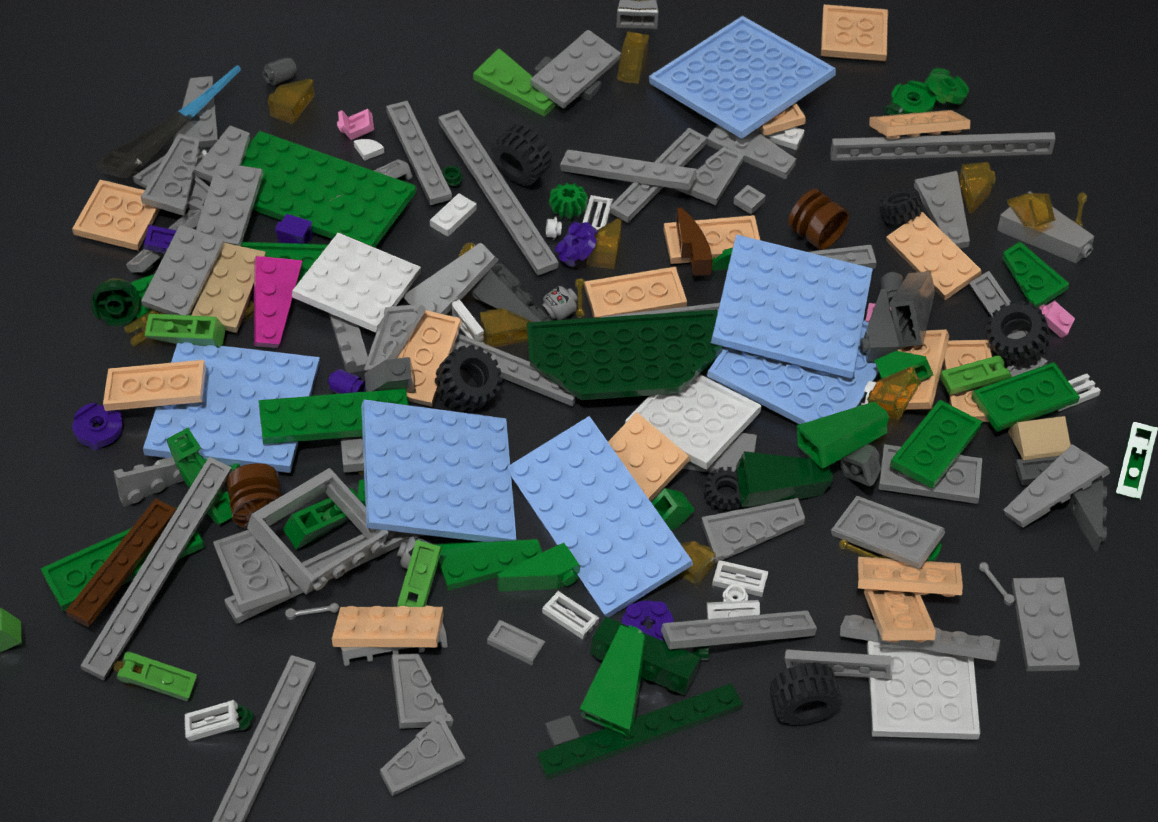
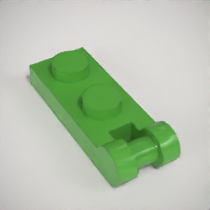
M994 356L941 371L940 378L949 395L999 382L1012 377L1009 369L1004 367L1005 363L1002 357Z
M416 540L397 607H425L427 605V599L442 547ZM411 592L419 594L417 602L410 600Z
M125 653L123 669H120L117 674L118 680L125 683H133L188 702L197 674L135 653ZM135 666L142 668L141 674L133 672Z

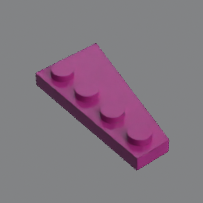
M255 257L254 346L278 348L292 301V290L296 286L303 260Z

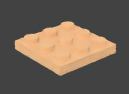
M824 5L821 56L886 61L888 10Z
M99 180L72 228L73 234L139 250L147 235L148 227L153 224L160 208L142 203L141 196L145 190Z
M638 412L608 441L650 502L691 460L689 455Z

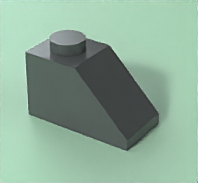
M410 357L387 359L365 373L366 392L406 389V392H414V371Z
M868 444L839 460L845 477L867 486L875 483L881 470L879 453L875 447Z

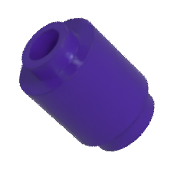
M342 369L332 372L328 379L330 391L336 394L364 392L366 388L365 382L362 381L361 377Z

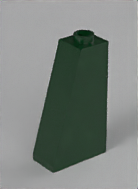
M744 451L736 465L742 507L775 503L795 498L802 499L821 496L827 487L832 484L833 473L830 471L829 466L821 468L812 459Z

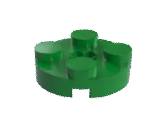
M941 68L933 69L924 83L936 94V100L943 104L948 101L961 105L969 92L967 84L958 76L955 79L949 76L950 71Z
M908 81V84L902 86L900 83L892 91L891 103L901 106L904 114L932 112L935 106V94L933 96L930 88L922 82Z

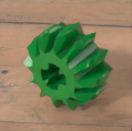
M566 181L565 185L557 184L556 189H552L549 206L554 215H559L561 219L568 217L571 220L573 216L579 218L581 213H585L588 196L583 187H578L576 182L569 185Z

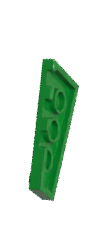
M538 539L435 544L442 547L438 565L448 591L497 578L498 573L542 553Z

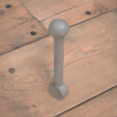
M981 562L979 570L986 573L1003 595L1004 603L1012 605L1015 600L1014 596L1007 594L990 572L988 564Z
M332 603L326 607L298 611L290 608L286 610L285 615L287 619L293 620L299 615L327 611L336 613L340 607L337 603Z

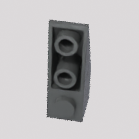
M1101 476L1093 480L1092 485L1084 490L1080 488L1072 493L1068 500V507L1094 551H1098L1101 541L1105 542L1107 527L1103 526V521L1106 520L1107 506H1103V501L1106 500L1107 486H1103V478Z

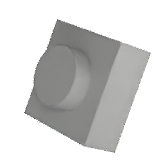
M747 185L734 197L733 204L753 214L765 202L766 195Z

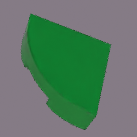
M733 248L725 249L723 254L716 258L713 257L712 271L728 269Z

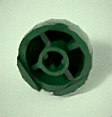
M111 278L101 282L96 287L91 299V310L95 317L99 320L101 318L107 321L106 324L110 326L129 324L137 315L140 306L139 294L136 288L129 281L122 278Z

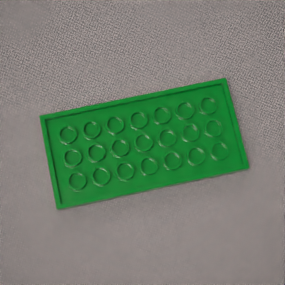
M261 131L249 143L245 157L240 165L262 169L263 177L252 210L281 221L286 214L312 221L314 233L331 239L337 233H340L374 248L416 193V185Z

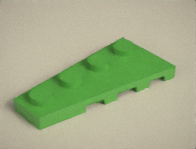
M497 49L473 73L475 81L544 117L556 105L554 101L530 85L532 76L501 49Z

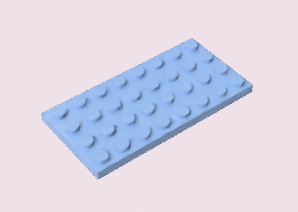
M590 416L508 466L512 480L556 545L564 542L580 564L577 575L604 616L611 617L693 565L691 558Z

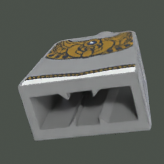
M620 0L617 9V27L657 29L658 7L656 0Z

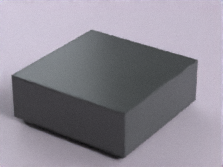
M570 715L545 723V729L553 747L580 738Z

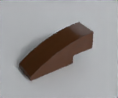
M677 208L676 227L681 258H690L693 276L711 275L713 258L704 233L683 208Z

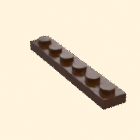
M155 498L66 610L67 617L90 627L159 539L177 509Z

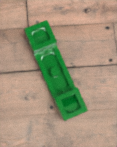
M186 428L166 440L174 462L190 489L205 462L198 452L201 449L190 429ZM220 490L207 511V514L218 525L232 518L228 491L223 493Z

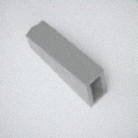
M1031 191L1000 216L997 230L1001 233L1071 262L1077 263L1083 257L1087 258L1093 250L1094 235Z

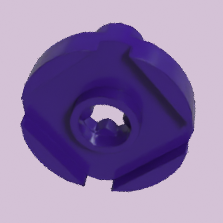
M574 222L569 227L568 234L563 241L559 242L555 248V252L559 254V259L568 266H575L574 262L578 259L581 261L585 260L597 243V239L594 237L595 233L598 234L597 229L587 222L581 224Z
M90 403L75 413L72 424L74 435L80 443L89 446L92 450H99L103 446L111 444L123 433L122 418L118 410L105 411L103 405L97 406V403ZM95 422L98 424L103 423L102 426L97 428L93 426Z
M640 601L627 606L622 618V624L634 626L643 633L664 642L665 639L661 632L662 624L674 622L671 612L667 609L666 604L661 601ZM647 621L653 623L651 629H646V626L641 624Z

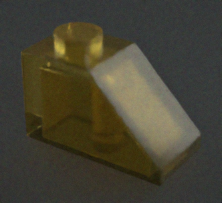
M627 31L617 80L639 83L648 54L649 35Z
M305 79L280 85L268 98L267 104L270 116L294 124L315 96L313 80Z
M988 162L962 164L959 183L969 213H974L990 195L992 185L995 184V173L991 171Z
M1026 193L1007 200L1008 205L1024 227H1034V230L1048 227L1047 223L1055 221L1049 194Z
M616 219L597 230L598 234L595 233L594 236L597 239V243L587 257V266L615 269L621 237L622 219Z
M504 308L480 313V326L484 330L482 335L486 345L496 348L528 341L527 322L532 321Z
M909 367L879 380L873 390L869 392L868 403L875 401L887 411L889 418L899 420L921 384L915 369Z
M695 541L680 543L691 558L693 565L676 576L698 588L715 567L716 553L709 547L700 545Z

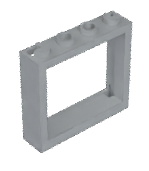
M330 468L251 514L247 529L305 594L314 589L316 591L320 590L333 577L336 579L341 577L347 568L352 565H360L366 559V556L371 553H379L385 547L384 542L389 533L387 530L366 528V507ZM323 493H326L368 540L314 574H311L269 526Z

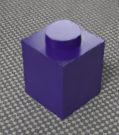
M286 214L282 222H278L275 229L278 243L309 244L313 238L312 221Z

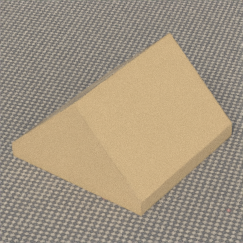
M1065 416L1017 422L1008 428V433L1023 460L1060 456L1071 446Z

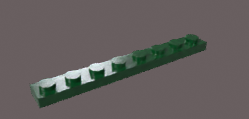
M730 683L635 717L631 737L605 728L538 752L537 760L546 780L742 710L743 703L733 684Z

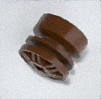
M812 189L805 193L793 207L788 219V226L792 231L797 232L800 237H806V240L818 250H825L832 246L844 232L849 221V212L837 202H831V199L820 190Z
M253 463L243 465L232 471L226 480L232 520L237 526L247 529L251 514L282 496L278 472L274 467L267 464Z

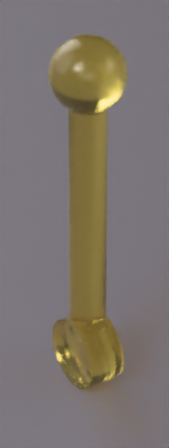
M1084 193L1078 194L1079 206L1077 219L1074 221L1081 227L1083 204L1087 199V195Z
M583 279L575 281V286L578 288V310H576L575 314L578 318H582L585 315L584 310H582V288L585 284Z
M846 540L839 542V547L843 550L849 549L865 557L887 558L885 556L877 557L848 544Z

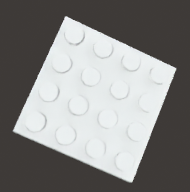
M337 233L292 290V297L377 333L378 327L384 318L385 307L397 306L419 276L421 267Z
M699 374L680 393L650 395L625 420V423L638 412L689 455L690 462L707 470L761 412V405Z
M874 641L867 642L868 655L894 657L892 679L869 678L872 736L979 739L980 728L973 657Z

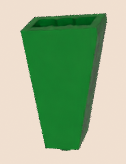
M874 401L797 425L798 447L821 468H825L887 433V423L889 422L888 413Z
M620 625L580 707L583 718L627 737H631L633 733L646 649L645 635L640 629L634 626H628L627 628Z

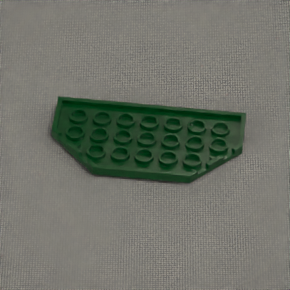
M716 309L527 322L530 366L581 400L677 394L722 352L723 346L711 343L718 311Z

